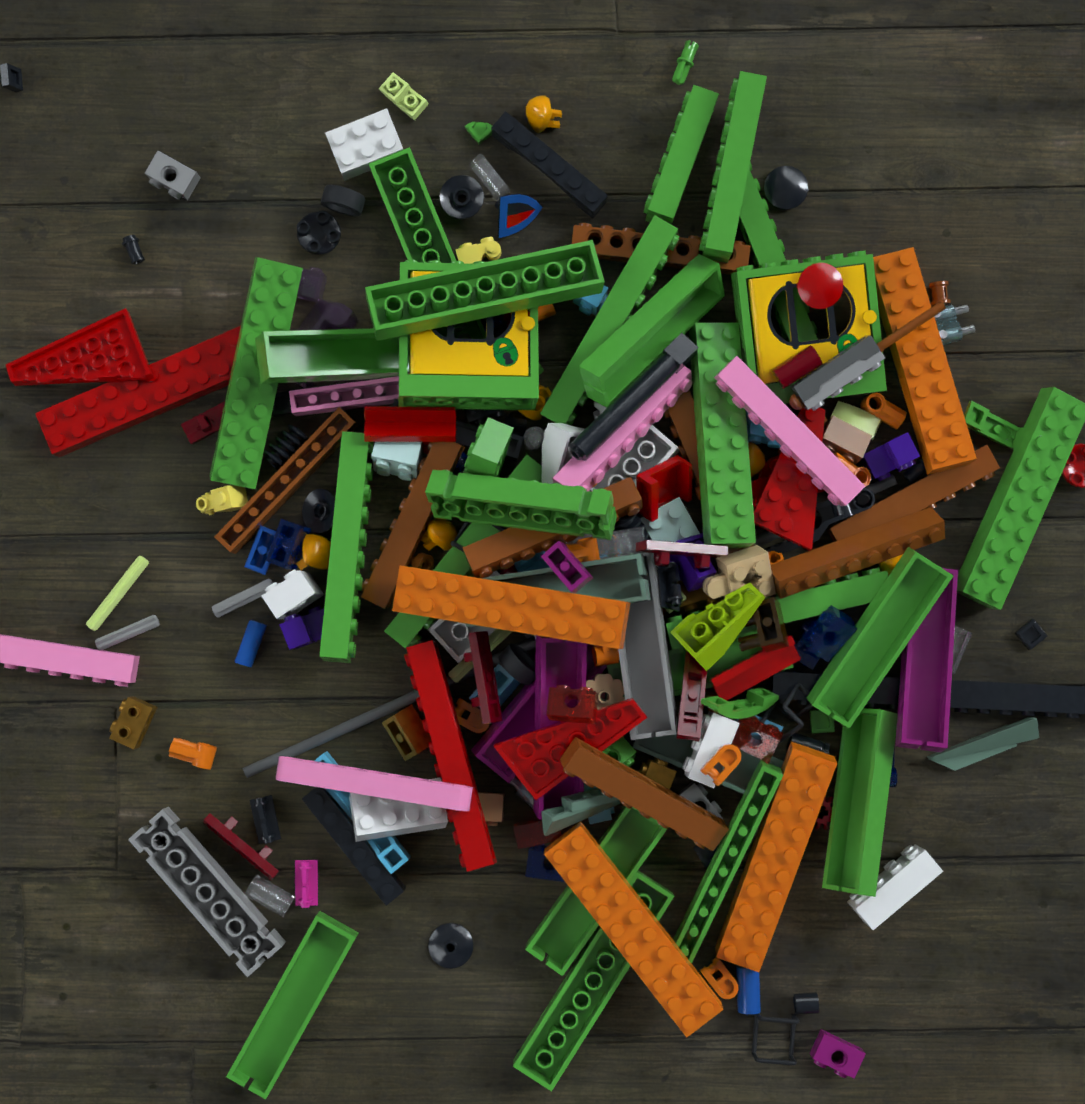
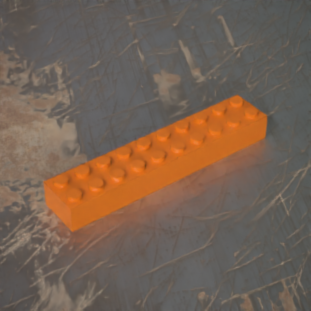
M914 247L873 257L878 309L886 336H889L931 308ZM933 317L889 346L927 475L969 465L977 459L935 317Z
M400 565L392 611L623 649L630 602Z
M791 741L781 767L783 777L763 816L715 946L716 958L760 972L837 766L835 756Z
M581 821L544 849L546 858L686 1038L723 1010L720 999Z

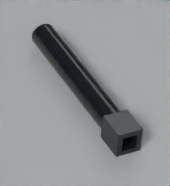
M683 333L677 336L663 350L662 355L570 444L572 456L577 460L586 461L658 389L695 356L698 346Z

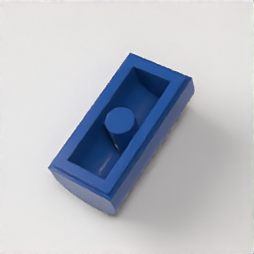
M260 525L244 567L266 575L282 533Z
M255 620L249 621L235 663L252 668L267 627L266 624Z
M736 965V982L739 989L737 993V1011L741 1014H758L761 1012L759 972Z

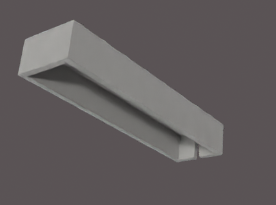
M638 552L606 557L607 559L639 553L643 554L647 576H643V579L648 580L651 601L630 604L623 649H618L625 700L633 698L647 716L644 721L630 730L631 740L655 737V733L656 737L677 734L678 726L663 610L660 607L657 568L654 564V553Z

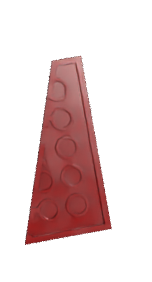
M820 407L814 411L812 409H801L797 417L822 442L825 409ZM781 451L754 509V524L811 551L818 488L812 483L811 480L813 478L808 473L804 474L795 465L797 462L791 456L787 457Z
M630 698L496 743L493 747L533 798L537 800L569 776L563 771L560 758L575 737L603 751L644 721L647 716L637 702Z

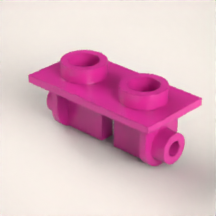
M295 860V906L308 908L318 905V860Z

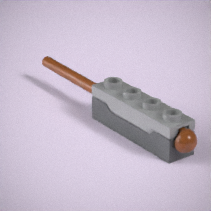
M940 301L877 344L871 335H865L791 385L790 387L794 394L789 399L790 406L795 410L804 408L814 411L824 404L823 400L828 396L833 398L843 392V386L848 383L853 385L863 378L861 374L867 370L872 372L882 365L880 361L885 359L882 353L884 349L945 310V305Z

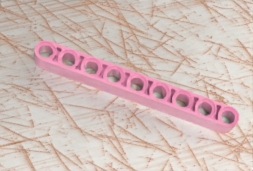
M279 756L276 780L458 811H470L473 787L285 756Z

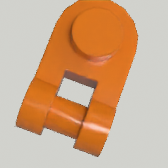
M459 698L455 708L459 724L475 733L486 731L490 723L483 724L481 709L472 707V704ZM465 709L471 712L467 720L461 717Z
M725 744L703 765L700 771L704 775L708 774L713 779L712 782L719 786L740 763L741 751L733 744ZM718 762L724 767L721 772L714 768Z
M714 958L712 960L713 963L707 968L704 966L700 969V972L721 998L732 999L738 993V984L719 958ZM719 970L723 975L715 979L712 975Z

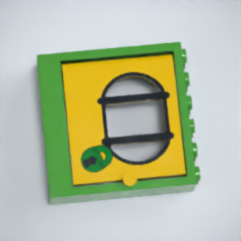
M866 250L848 253V257L843 258V253L825 256V260L822 261L821 256L803 259V263H798V259L781 262V266H776V262L758 265L759 269H753V265L741 266L736 268L737 272L731 273L736 323H739L742 361L756 374L746 279H748L758 377L784 404L789 403V399L794 392L790 387L791 385L782 389L779 383H772L778 382L771 371L777 365L809 345L813 346L824 364L865 335H871L876 344L882 340L873 254L866 255ZM815 263H827L833 267L847 266L836 269L842 276L843 291L848 296L851 304V318L848 326L837 336L834 305L826 308L829 338L799 342L793 288L797 287L796 285L801 273L793 272L804 271L808 266ZM777 275V276H770V277L755 278V277H761V276ZM783 290L786 292L790 342L782 339L776 333L771 322L772 304ZM884 359L880 361L882 364L880 367L872 372H864L861 374L863 377L861 380L853 385L850 383L842 387L843 392L835 397L887 391Z
M410 259L400 262L399 280L484 262L476 261L473 264H464L462 261L441 263L438 260H430L427 263ZM538 307L530 308L529 316L528 309L511 312V321L508 328L497 338L493 336V316L486 318V339L455 338L454 325L447 326L446 337L439 334L435 329L410 334V374H407L408 335L399 336V407L535 410L539 399ZM528 331H530V377H528Z

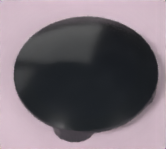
M780 166L772 170L767 176L764 183V192L772 205L779 210L785 211L799 206L805 200L808 193V182L804 174L797 168Z
M324 210L306 215L297 224L299 244L309 253L316 255L329 253L335 249L340 241L341 229L339 223Z

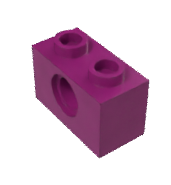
M558 541L541 556L570 592L577 593L593 579L591 574L563 542Z
M820 1029L810 1051V1055L816 1065L825 1069L829 1066L835 1069L834 1073L843 1078L850 1076L854 1079L866 1055L862 1048L823 1029ZM835 1051L842 1052L838 1060L831 1059Z

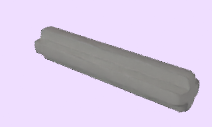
M266 579L213 605L214 615L219 618L262 597L266 593L265 589L273 584L272 580Z
M156 615L149 616L96 639V647L98 650L109 648L160 625Z

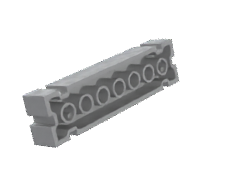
M168 806L149 820L152 825L151 827L149 825L143 826L128 840L139 853L146 851L150 857L146 861L227 955L230 957L234 953L239 958L235 964L248 977L265 961L263 955L269 959L286 941L275 928L270 932L264 926L268 920L187 827L179 828L176 823L180 819ZM162 836H165L167 840L162 844L160 839H162ZM252 939L256 941V943L253 945H249L248 943Z

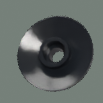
M457 175L451 177L441 188V206L453 218H470L477 214L483 205V189L470 176ZM465 196L466 201L461 203L458 201V198Z
M316 489L304 501L302 509L303 520L306 527L314 533H325L333 527L335 497L330 491Z
M442 924L430 936L428 944L429 953L439 966L449 969L458 968L464 965L472 955V936L460 924ZM451 943L455 946V949L449 951L446 945Z

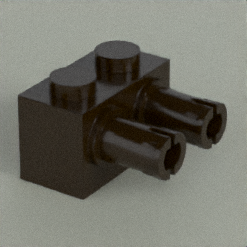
M774 597L764 599L744 626L756 625L757 633L738 637V642L741 643L739 647L742 652L760 646L767 652L789 647L780 603Z

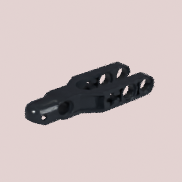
M863 488L846 506H836L830 500L823 503L817 502L816 510L820 513L822 520L820 527L814 530L813 542L820 539L829 524L871 508L875 502L873 492ZM786 540L764 550L784 554L801 546Z

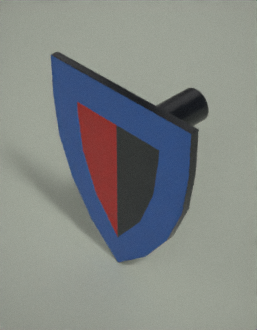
M517 193L499 196V200L495 203V207L499 210L498 238L512 235L525 228L536 218L543 207L528 195Z

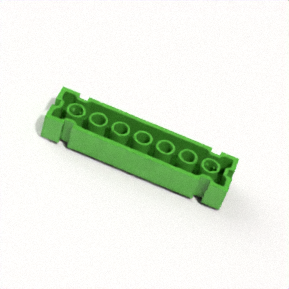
M432 470L425 491L428 502L432 503L431 510L434 518L452 520V517H457L460 521L582 537H584V534H590L593 538L611 540L617 519L616 510L613 507L612 491L602 488L593 489V492H589L582 486H565L559 483H540L535 480L524 481L515 478H499L492 475L482 476L469 472L459 473L456 476L449 470Z

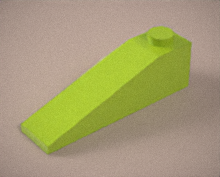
M748 583L727 594L725 599L717 604L711 603L705 606L706 609L696 615L694 613L690 614L670 633L707 671L726 653L765 599V596L751 583Z

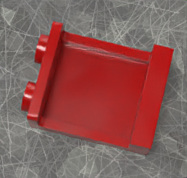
M676 455L637 474L636 488L643 504V509H640L638 514L653 522L658 519L659 507L678 497L686 502L691 501L692 464Z

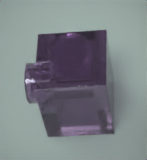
M310 267L309 270L303 268L297 293L300 299L322 303L327 282L325 273H322L323 270L315 267Z

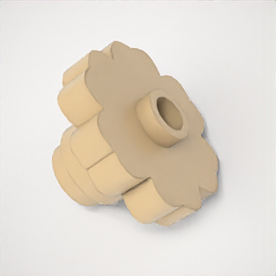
M596 674L594 681L586 680V713L624 701V686L621 680L612 679L610 674ZM606 692L607 698L605 701H602L600 696Z

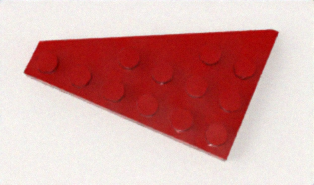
M126 308L6 364L10 381L15 386L150 380L154 378L134 323Z

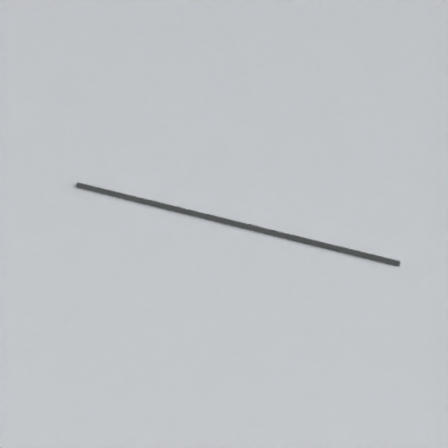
M892 474L890 477L880 482L876 481L864 488L871 490L873 494H877L897 485V481ZM817 510L815 521L821 519V515ZM766 531L756 536V543L753 545L762 546L780 536ZM716 559L712 563L714 567L717 566ZM529 638L516 645L527 652L536 648V640L533 641L532 638ZM502 651L492 655L493 666L501 664L498 656ZM474 668L470 672H468L459 682L474 676ZM449 675L446 676L449 687L457 684ZM418 690L407 693L243 768L244 774L249 778L278 765L279 756H298L417 702L416 698L420 697Z

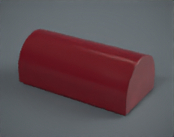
M809 345L771 369L782 389H785L823 365L813 346Z

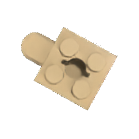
M758 545L716 558L719 574L708 577L703 581V591L712 599L720 597L725 599L727 594L748 583H751L765 597L776 594L769 554Z

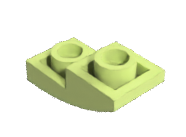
M392 73L379 88L390 101L413 120L429 104L425 98L411 89L409 84L395 73Z
M840 401L837 402L831 417L835 416L872 435L871 440L874 439L881 423V419L869 412Z

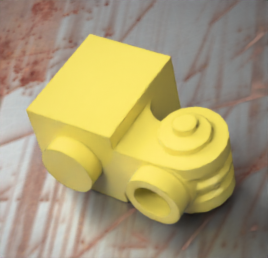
M486 237L480 240V244L464 243L459 246V249L455 250L458 261H462L464 264H473L476 261H482L485 257L490 261L498 260L501 257V247L494 241L493 237Z
M227 485L210 490L211 493H205V495L196 500V507L201 513L213 515L214 512L239 510L248 502L246 489L241 486Z

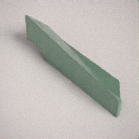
M1027 717L1010 725L1001 726L951 746L943 752L931 754L927 758L956 771L1016 747V743L1038 739L1037 718Z
M599 788L561 797L562 806L541 811L543 833L545 836H548L619 805L621 802L615 797H607Z

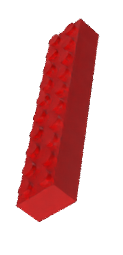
M241 326L150 364L149 366L154 376L150 380L110 381L35 413L52 455L62 457L228 386Z
M431 640L406 647L408 653L404 654L405 661L414 674L410 676L413 689L418 690L420 696L416 698L419 711L424 712L426 718L422 720L425 733L430 734L431 742H428L431 755L436 756L438 763L434 764L436 775L438 778H442L443 782L473 787L470 811L446 809L449 822H454L456 831L452 832L455 844H460L462 851L459 854L462 868L466 867L468 872L497 863L438 644Z

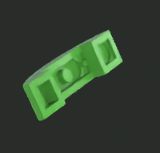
M969 401L964 414L967 427L1013 450L1025 429L1019 428L990 413L989 409L973 401Z
M764 688L747 690L746 699L729 702L719 696L702 698L701 704L725 717L744 719L768 709L778 700L779 695Z

